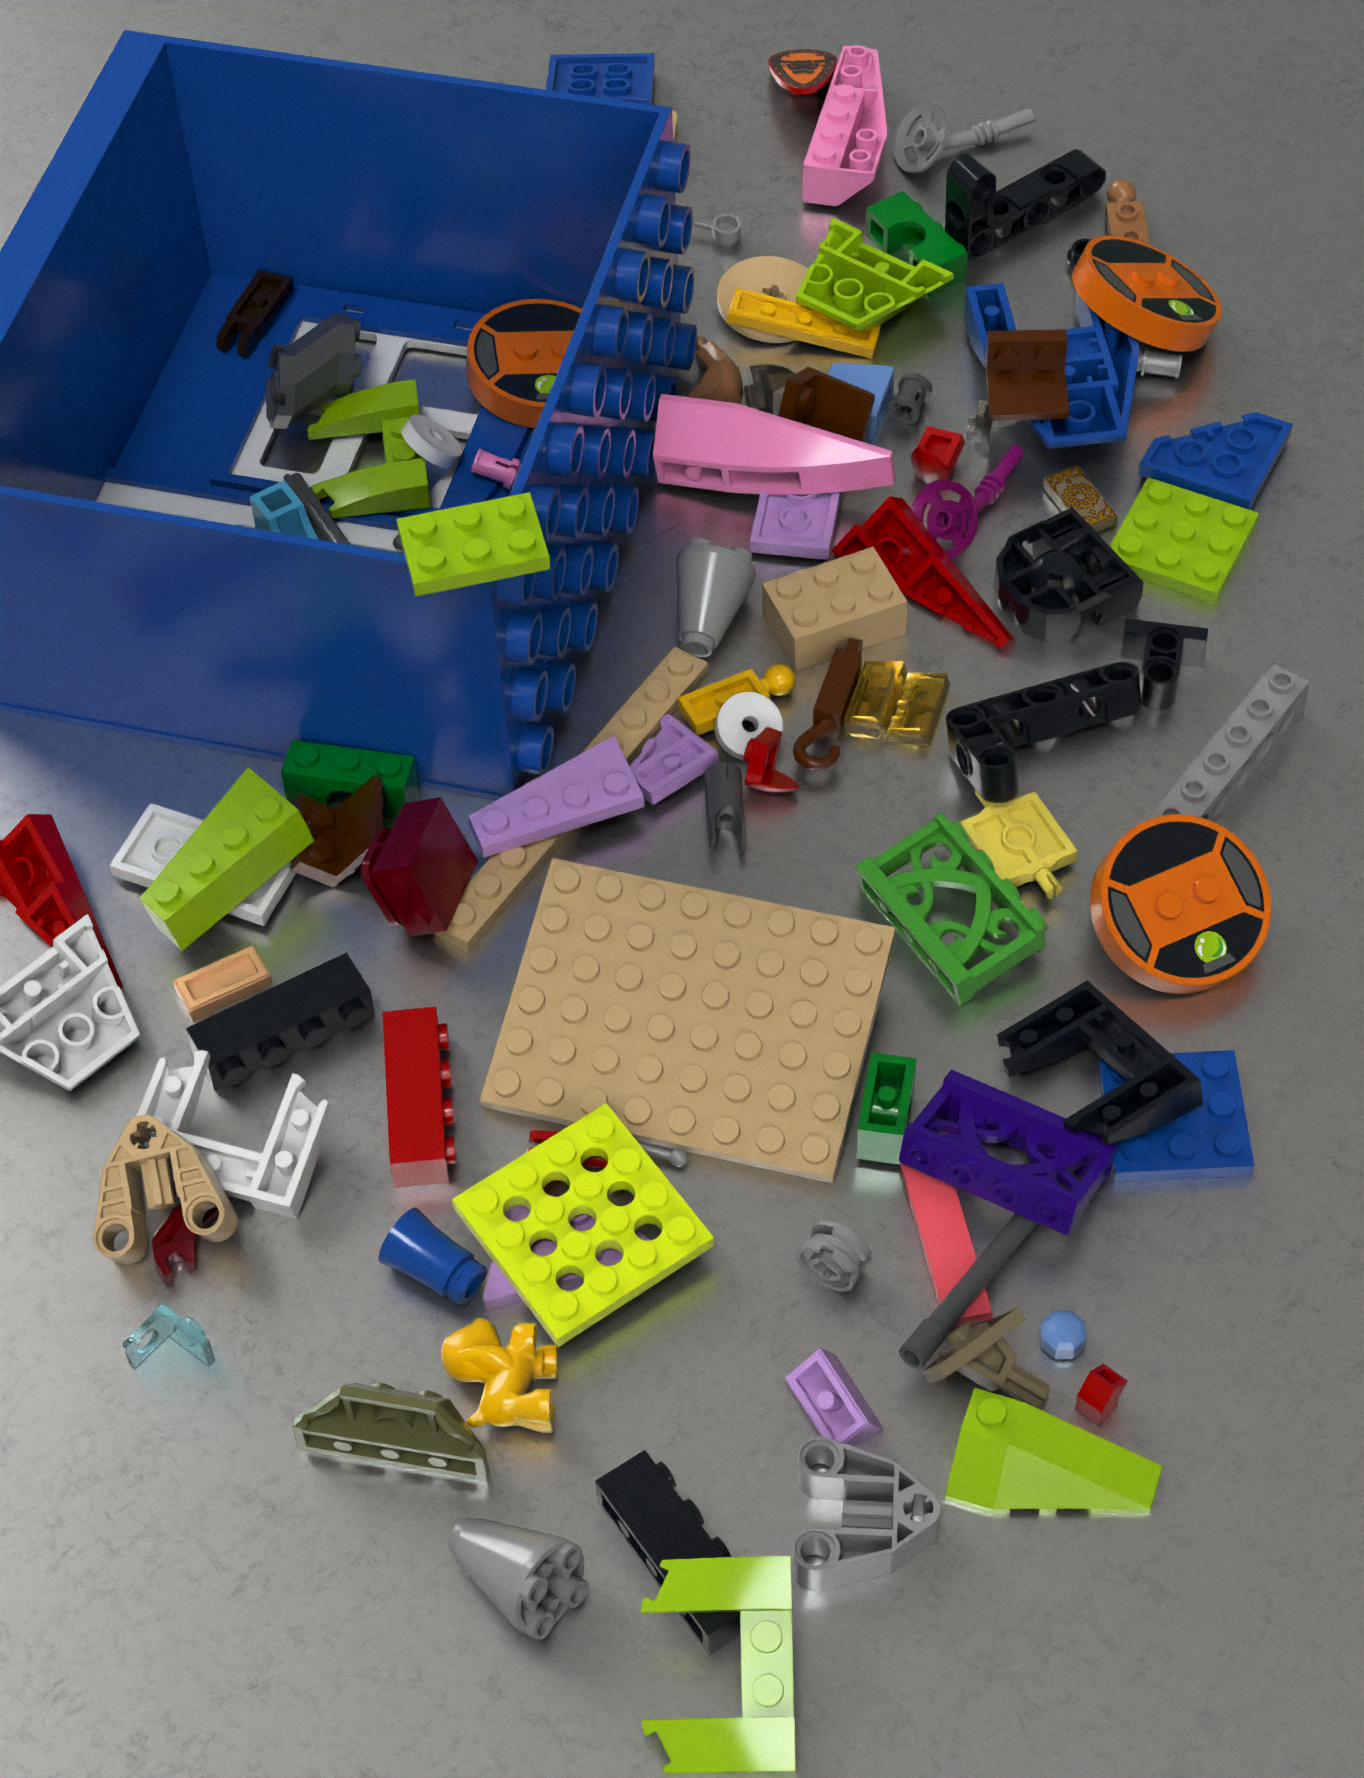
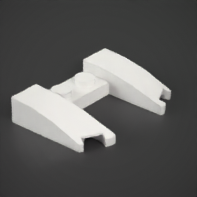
M194 1051L193 1066L169 1070L168 1061L165 1057L159 1058L137 1116L150 1115L157 1118L204 1153L227 1196L249 1201L256 1209L297 1219L320 1150L331 1106L329 1102L324 1098L317 1107L301 1093L306 1086L305 1080L300 1075L292 1073L263 1153L188 1134L211 1057L208 1051ZM151 1132V1138L156 1137L155 1132ZM149 1141L144 1142V1146L147 1148L150 1147ZM169 1164L171 1180L174 1181L172 1164ZM139 1171L140 1178H143L142 1171Z

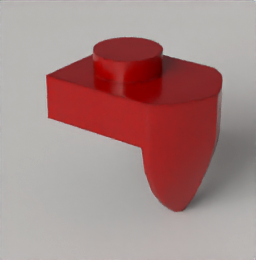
M930 426L926 427L917 448L911 454L913 469L924 483L929 484L933 481L946 480L950 477L965 444L963 435Z
M766 727L755 739L751 738L748 741L743 758L744 762L748 763L745 776V785L747 787L767 793H785L799 790L800 785L784 773L774 770L782 731Z

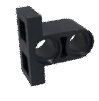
M1126 618L1121 658L1143 660L1140 679L1141 704L1150 710L1163 711L1174 704L1180 666L1203 668L1208 628Z

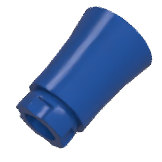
M418 1208L408 1210L399 1218L387 1234L378 1256L381 1264L408 1275L442 1297H450L458 1304L463 1303L465 1305L475 1296L487 1275V1267L475 1260L474 1254L457 1244L437 1228Z

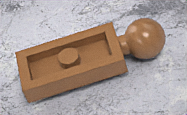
M1126 179L1115 180L1107 190L1109 202L1106 203L1105 217L1108 236L1126 237L1150 245L1143 201H1134L1136 198L1135 186Z

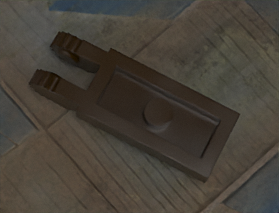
M258 270L226 316V322L222 326L221 331H219V334H217V349L224 352L229 351L236 342L237 333L242 332V336H240L237 343V352L240 356L249 357L257 347L258 337H262L294 290L292 278Z

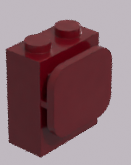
M437 797L404 803L393 827L382 828L376 832L363 858L361 872L366 887L387 921L394 927L403 926L410 937L447 931L475 870L478 859L442 798Z

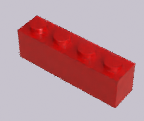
M436 1006L384 1011L382 1016L389 1159L394 1188L450 1183L449 1165L457 1164L455 1137H447L446 1126L454 1125L452 1098L444 1099V1088L452 1087L450 1061H442L441 1051L450 1050L447 1023L439 1024Z

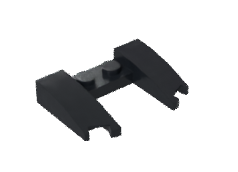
M1088 980L997 1034L999 1046L1009 1047L1011 1057L1003 1059L1004 1070L1009 1077L1052 1063L1089 1046L1127 1080L1064 1119V1129L1070 1133L1077 1134L1082 1130L1102 1137L1105 1144H1112L1150 1132L1203 1105L1201 1080Z

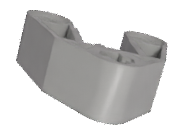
M813 1437L805 1441L799 1448L797 1455V1478L803 1493L815 1499L843 1500L842 1529H807L801 1532L795 1539L793 1544V1575L798 1585L806 1590L822 1591L890 1575L932 1546L937 1540L941 1516L939 1499L930 1489L895 1460L825 1437ZM821 1463L829 1466L830 1469L819 1473L812 1471L809 1467ZM912 1516H921L923 1521H914ZM816 1554L823 1556L827 1561L821 1565H811L805 1562L804 1559L809 1555Z

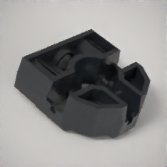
M1073 507L1009 536L1004 548L996 558L994 580L996 605L1002 611L1010 607L1014 611L1016 627L1022 633L1044 642L1070 641L1079 636L1082 623L1089 620V617L1097 626H1100L1137 608L1142 597L1144 582ZM1024 541H1027L1028 544L1032 543L1033 557L1022 546ZM1083 557H1084L1085 565H1084L1083 562L1080 560V559L1083 558ZM1088 571L1093 577L1089 578ZM1048 580L1062 581V587L1048 586ZM1075 593L1079 597L1078 603L1072 600V594Z

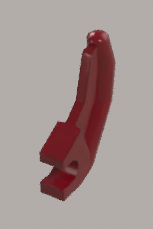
M181 1203L171 1209L152 1237L155 1267L166 1285L174 1282L173 1272L170 1269V1265L173 1263H183L189 1273L196 1270V1241L198 1235L187 1228L183 1218ZM217 1207L211 1208L205 1213L203 1226L219 1214Z

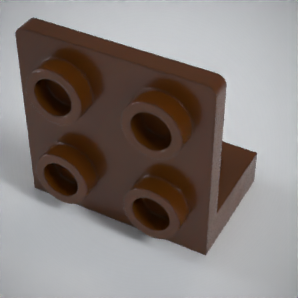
M1066 329L987 331L985 369L990 420L1067 419L1069 417L1065 376Z
M806 367L786 379L778 416L864 442L875 395L811 367Z
M373 775L337 809L302 794L291 803L300 811L315 840L291 860V871L333 888L348 875L355 872L362 863L376 832L383 828L382 810L384 807V797L382 796V778Z

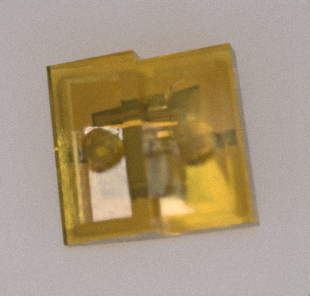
M865 661L843 723L846 728L870 737L903 744L930 746L950 687L948 676L946 673H908L904 661Z

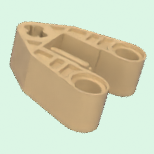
M139 1115L127 1123L102 1169L94 1229V1244L103 1256L124 1265L140 1261L148 1249V1233L145 1222L147 1214L139 1171H142L148 1210H164L176 1204L169 1164H172L177 1197L181 1201L185 1224L191 1232L211 1242H222L228 1239L237 1227L235 1209L206 1155L172 1128L150 1115ZM151 1132H155L156 1137L151 1138ZM149 1141L150 1147L147 1148L144 1146V1142ZM217 1207L219 1211L217 1222L212 1227L204 1229L203 1217L209 1209ZM127 1230L129 1233L127 1245L123 1249L115 1251V1237L121 1231Z

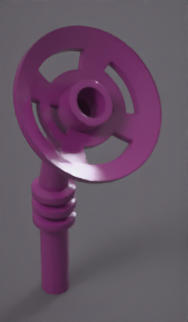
M1017 445L1011 446L994 471L986 474L983 480H981L979 486L974 491L975 495L973 497L963 485L952 480L933 481L917 494L911 509L923 523L925 508L928 503L931 505L927 514L928 531L935 539L953 540L954 548L944 550L951 559L961 555L972 543L977 531L978 513L987 505L994 504L1005 489L1004 482L1025 454L1021 447ZM951 490L961 496L959 503L953 500H943L939 492Z

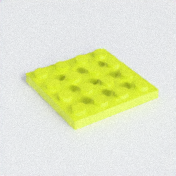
M607 1103L452 1199L454 1210L558 1347L714 1246L713 1235ZM592 1156L602 1157L608 1162L607 1166L599 1172L587 1171L583 1168L582 1164L587 1158ZM555 1180L563 1181L569 1186V1189L561 1196H550L543 1190L549 1182ZM617 1190H627L634 1195L633 1201L625 1206H616L608 1198ZM513 1205H523L531 1211L529 1216L522 1221H511L504 1214ZM587 1214L592 1216L596 1223L589 1230L578 1231L571 1227L570 1221L577 1215ZM644 1224H654L662 1231L656 1239L650 1241L640 1239L635 1232ZM540 1239L552 1240L557 1245L555 1251L547 1256L536 1255L531 1251V1246ZM616 1249L623 1257L617 1264L606 1266L596 1259L602 1250ZM570 1273L577 1274L584 1280L581 1287L574 1291H565L557 1285L558 1280L563 1275Z

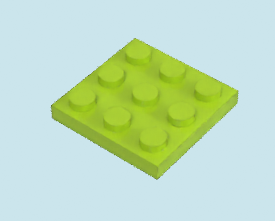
M1148 477L1110 547L1141 580L1217 604L1258 525L1260 513Z

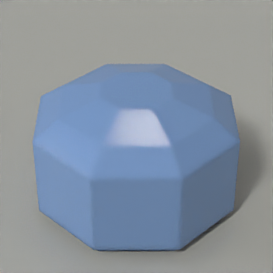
M1052 1311L1041 1322V1349L1055 1360L1074 1359L1085 1348L1087 1340L1085 1321L1072 1311Z

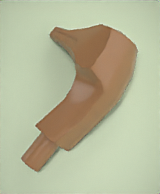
M697 337L696 359L706 372L699 383L685 397L741 404L744 390L739 367L714 342H708L704 337Z

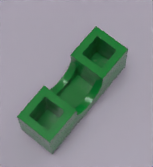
M901 191L867 207L866 236L881 251L890 255L900 250H909V264L916 267L924 259L954 273L953 280L926 294L929 298L966 280L968 254L965 247L961 243H957L940 223L935 222L923 210L921 205L914 202L905 192Z
M292 740L281 770L286 799L290 803L302 794L329 806L333 792L346 791L354 793L373 775L382 778V796L384 797L382 814L383 817L397 819L403 804L414 802L419 791L415 757L410 755Z

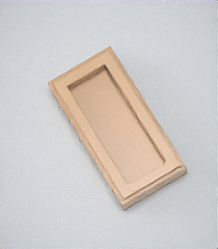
M253 945L173 980L175 990L192 1021L273 985L271 975Z

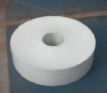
M414 414L401 430L407 444L421 457L436 466L451 468L462 454L461 446L454 436L428 417Z
M742 692L730 697L720 708L715 718L714 731L722 749L732 757L743 760L748 741L751 738L755 739L766 727L783 732V720L779 709L769 698L755 692ZM745 720L751 721L755 726V731L747 732L744 730L742 722Z

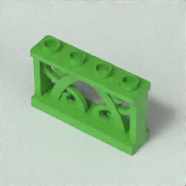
M940 812L933 817L934 820L873 860L870 857L857 864L855 868L861 891L891 926L896 927V932L955 1001L962 1006L975 997L976 991L1036 951L1039 953L1046 948L1044 931L1047 930V925L1035 908L1032 907L1028 910L1020 901L1021 897L1015 885L1008 878L1002 880L994 872L995 868L989 856L982 849L976 851L970 845L968 835L957 821L951 823ZM934 846H943L950 852L951 857L949 860L940 861L936 858L935 851L930 860L931 868L923 869L920 863L922 854ZM909 862L912 863V871L888 877ZM962 866L965 869V871L959 870L960 867ZM932 887L956 888L976 894L975 915L971 928L954 921H939L930 925L924 921L931 913L934 905ZM922 888L925 894L924 901L919 905H911L907 899L911 896L919 897L917 889ZM992 901L999 909L992 911ZM1003 922H1010L1019 930V936L1007 945H996L985 939L987 934L996 939L1008 937L1007 932L998 929L999 925ZM947 933H955L964 937L965 940L963 942L955 935V942L946 945L941 938ZM980 949L990 955L971 969H966Z

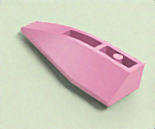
M861 45L843 46L803 163L802 202L839 206L875 180L888 135L877 49H869Z
M661 394L659 398L653 448V459L658 483L730 493L760 494V492H766L768 495H804L894 485L896 480L893 452L737 403Z

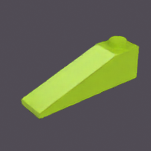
M974 1387L960 1430L944 1500L991 1514H1009L1010 1509H1039V1514H1056L1057 1509H1086L1089 1513H1150L1162 1465L1023 1401Z

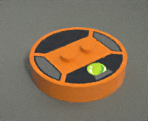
M1110 235L1093 238L1086 245L1072 272V282L1078 295L1099 317L1121 332L1158 348L1181 352L1194 351L1201 348L1207 342L1222 315L1219 298L1202 277L1168 253L1134 239Z
M525 299L504 304L484 315L470 333L466 358L467 382L471 392L480 404L501 419L520 426L536 428L582 308L556 300Z
M1173 814L1155 817L1138 824L1108 850L1098 865L1092 881L1090 911L1093 926L1102 947L1111 960L1129 977L1140 984L1160 992L1194 994L1223 984L1254 959L1268 933L1271 920V897L1265 874L1250 849L1237 836L1210 820L1192 815Z

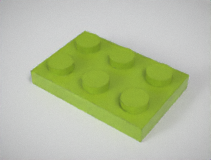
M530 492L396 519L415 597L551 569L550 557Z

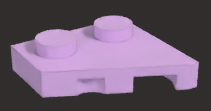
M669 713L660 720L661 730L656 738H648L642 747L641 755L634 759L630 765L644 798L652 805L703 774L709 766L719 763L717 750Z

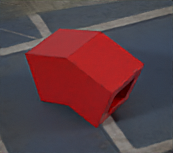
M1104 1363L1089 1372L1077 1394L1075 1410L1100 1427L1118 1407L1119 1397L1128 1381Z

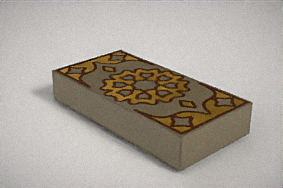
M1078 465L1044 478L1043 488L1061 512L1073 507L1097 533L1117 525L1118 515Z

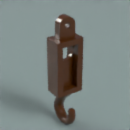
M849 638L845 650L835 649L813 708V726L800 735L793 746L795 761L805 769L810 771L827 769L836 763L840 756V747L835 744L830 747L829 754L822 758L808 755L806 748L821 738L834 741L840 740L861 682L862 640Z

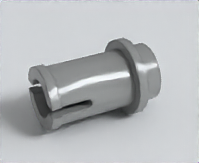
M1145 346V349L1139 350L1136 372H1140L1142 377H1144V373L1179 379L1183 354L1149 350V346Z

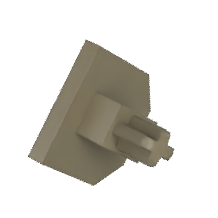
M1019 1307L974 1328L969 1321L964 1323L945 1337L950 1345L939 1353L940 1356L921 1372L927 1382L932 1384L957 1371L990 1392L1001 1389L1016 1399L1038 1409L1046 1401L1050 1388L1048 1383L1014 1364L1017 1356L1003 1338V1336L1026 1320Z

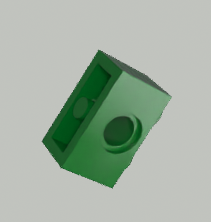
M871 1052L857 1128L856 1159L900 1165V1150L905 1129L909 1125L915 1091L917 1058Z

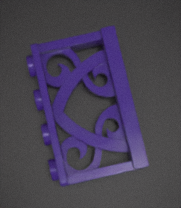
M951 1069L944 1078L942 1087L914 1122H911L906 1127L899 1161L902 1164L1052 1230L1068 1235L1100 1185L1103 1186L1110 1177L1119 1141L1105 1144L1102 1137L1082 1130L1077 1134L1070 1133L1064 1129L1063 1120L1066 1118ZM944 1117V1118H947V1119H949V1120H951V1121L941 1120V1119ZM980 1142L1005 1143L1025 1152L1032 1161V1164L1010 1165L989 1156ZM1074 1172L1076 1175L1083 1177L1082 1180L1079 1181L1071 1173ZM1057 1179L1064 1183L1069 1190L1059 1186Z

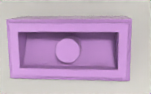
M819 1348L785 1377L788 1385L822 1437L855 1446L883 1429L874 1412L834 1353Z

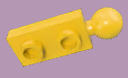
M785 664L770 666L761 679L750 668L678 697V709L693 732L699 736L714 730L716 715L730 697L742 692L759 693L769 699V693L774 696H785L793 690L796 677L793 670Z

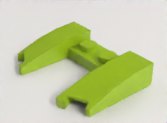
M416 379L386 383L356 391L320 407L322 415L320 420L316 424H310L307 429L309 440L383 432L386 464L356 470L312 485V490L319 500L330 497L334 502L329 508V514L332 518L431 508L425 459L407 444L401 432L403 426L412 415H420Z
M791 1556L662 1560L660 1567L667 1570L668 1574L655 1601L646 1596L641 1603V1614L740 1612L742 1717L642 1719V1729L646 1737L657 1732L671 1760L670 1763L662 1767L664 1773L795 1772Z

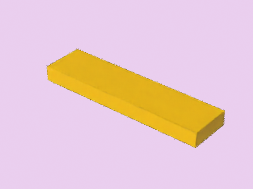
M737 287L726 321L869 359L873 357L881 325L865 331H858L803 304Z

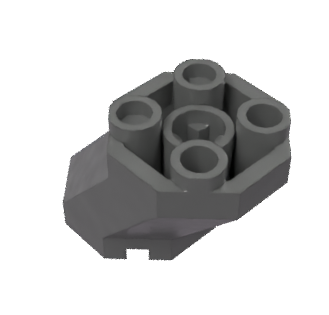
M334 313L292 344H274L269 356L268 368H275V371H272L271 379H266V417L271 421V428L287 429L330 397H344L353 393L354 377H360L362 370L361 354H356L355 342H359L361 326L359 319H351L349 314Z

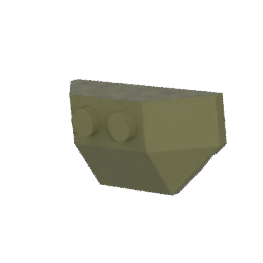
M379 1382L370 1385L347 1384L340 1386L304 1411L293 1422L292 1429L299 1450L481 1481L488 1480L489 1467L486 1450L451 1400L443 1398L440 1394L433 1391L421 1390L417 1393L396 1390L388 1384Z

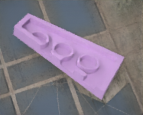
M615 735L469 815V825L482 856L485 858L645 807L644 795Z

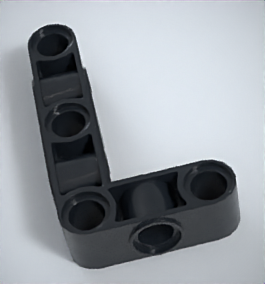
M1075 149L996 191V176L970 154L959 155L950 164L946 175L945 231L957 243H961L965 247L970 258H979L1095 194L1105 182L1106 171L1081 150Z
M1128 662L1111 663L952 709L946 715L950 756L984 800L992 803L1012 800L1019 792L1016 755L1013 748L1026 744L1031 745L1076 732L1078 729L1136 714L1141 709L1139 669L1136 665Z

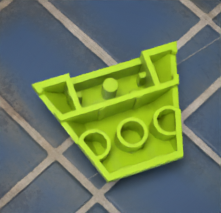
M832 217L829 223V232L825 240L821 241L819 245L818 256L814 264H810L797 292L796 301L855 330L865 331L888 321L929 292L953 280L954 273L924 259L916 267L863 243L861 230Z

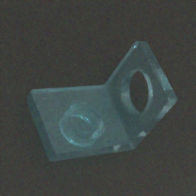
M164 1304L122 1344L129 1365L135 1370L168 1338L172 1339L206 1367L210 1368L216 1362L210 1341L205 1337L206 1334L203 1328L190 1316L185 1315L181 1318ZM153 1331L150 1341L142 1349L138 1350L142 1339L149 1332Z

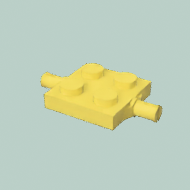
M975 790L976 797H978L985 809L973 817L960 821V825L968 835L970 845L976 851L982 849L989 856L995 868L994 872L1002 880L1008 878L1015 887L1027 882L1037 881L1048 899H1053V894L1055 897L1060 895L1063 887L1052 872L1077 862L1078 851L1037 793L1034 791L1007 802L992 803L984 800Z

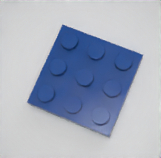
M654 53L550 55L546 90L652 105L655 70Z
M1235 1051L1171 1053L1201 1080L1203 1105L1150 1132L1119 1141L1112 1166L1114 1183L1252 1176L1254 1160ZM1101 1057L1098 1058L1097 1068L1102 1097L1127 1080Z

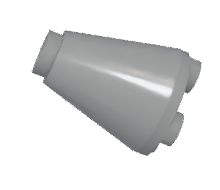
M694 537L689 540L688 546L682 548L678 553L676 559L678 636L681 641L680 648L696 657H708L712 654L713 649L719 645L755 581L756 570L751 562L752 553L747 549L741 547L728 549L723 546L713 545L711 541L705 538Z
M471 1517L461 1520L450 1535L448 1548L454 1554L456 1562L514 1628L530 1635L536 1640L544 1639L552 1630L553 1625L560 1620L569 1607L576 1608L579 1606L587 1594L588 1583L582 1579L584 1574V1555L579 1545L568 1539L483 1518L473 1519Z

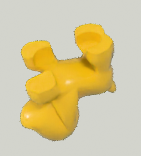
M481 1317L476 1318L471 1324L454 1331L445 1338L441 1349V1360L444 1370L448 1375L463 1383L480 1382L485 1385L479 1409L466 1420L470 1427H479L484 1424L496 1427L515 1425L539 1433H553L555 1406L554 1403H551V1390L536 1389L526 1394L532 1380L557 1379L558 1346L541 1345L536 1349V1323H519L513 1327L510 1342L506 1347L501 1345L500 1336L495 1325Z

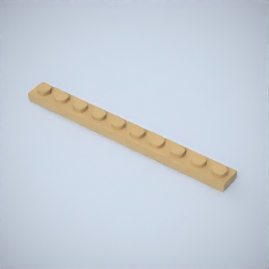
M674 646L583 752L615 735L630 766L634 759L642 752V747L648 738H654L661 730L660 720L667 713L673 716L678 710V697L693 692L709 674V663ZM575 829L492 855L469 881L447 931L433 934L469 953Z

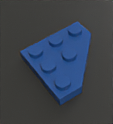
M1254 412L1241 416L1240 422L1222 426L1219 421L1192 428L1190 435L1171 439L1170 435L1154 438L1139 464L1138 475L1250 510L1291 436L1293 424Z

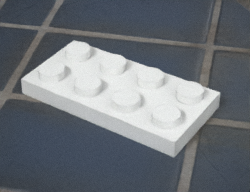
M150 803L110 863L109 867L112 876L148 888L204 820ZM291 861L227 914L264 926L296 872L291 871Z

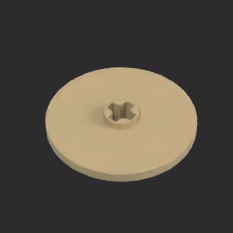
M776 256L752 257L734 264L723 274L717 288L716 302L722 318L727 321L728 311L736 287L799 303L796 301V295L808 268L796 261ZM726 322L735 331L757 341L767 343L796 341L795 339Z

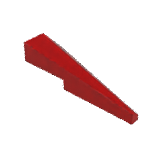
M889 496L864 524H855L831 550L836 556L843 557L874 547L904 595L939 615L946 616L960 624L965 630L975 633L995 644L994 646L999 649H1004L1015 641L1013 636L903 498Z
M27 814L3 840H0V896L8 899L17 908L15 913L51 947H53V939L88 914L100 947L106 954L108 965L116 984L121 989L123 987L52 814Z

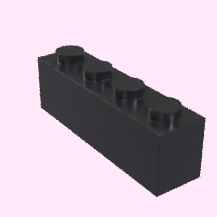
M346 952L186 1028L193 1055L194 1051L199 1050L209 1052L211 1057L206 1077L214 1091H218L228 1085L240 1083L247 1076L263 1068L277 1065L288 1056L307 1047L317 1046L336 1033L361 1025L366 1019L374 1016L375 1011L370 988Z
M643 1450L595 1480L598 1504L659 1588H661L668 1574L667 1570L660 1567L662 1560L731 1557L723 1541L717 1536L711 1539L702 1527L704 1524L703 1517L693 1501L689 1498L683 1501L675 1491L676 1482L667 1466L662 1461L655 1464L646 1450ZM740 1612L678 1613L709 1656L741 1636Z

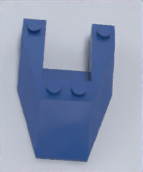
M1004 283L966 287L964 322L971 347L984 367L987 331L1017 330ZM1077 291L1075 311L1081 328L1066 329L1065 376L1069 417L1067 419L1026 420L1048 449L1126 440L1140 350L1138 341L1099 317L1081 299Z

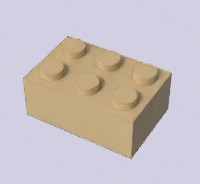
M874 547L762 583V616L795 672L832 660L835 649L845 650L849 638L862 640V649L906 635L908 602Z

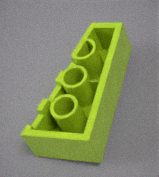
M247 767L139 899L156 927L183 951L315 840L300 811L253 770Z

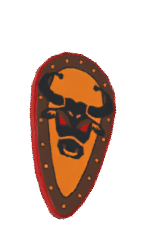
M788 50L772 55L768 60V67L775 81L790 91V96H816V91L826 86L833 78L838 59L835 55L820 50Z

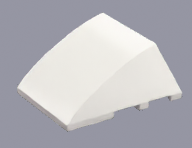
M88 914L53 939L52 948L0 986V1052L68 1091H72L140 1038L138 1028L122 991L116 984L108 965V959L104 950L100 947Z

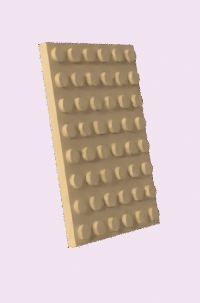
M552 858L480 1097V1103L485 1108L567 1126L607 1103L637 1141L672 1149H682L690 1153L834 1184L896 937V927Z

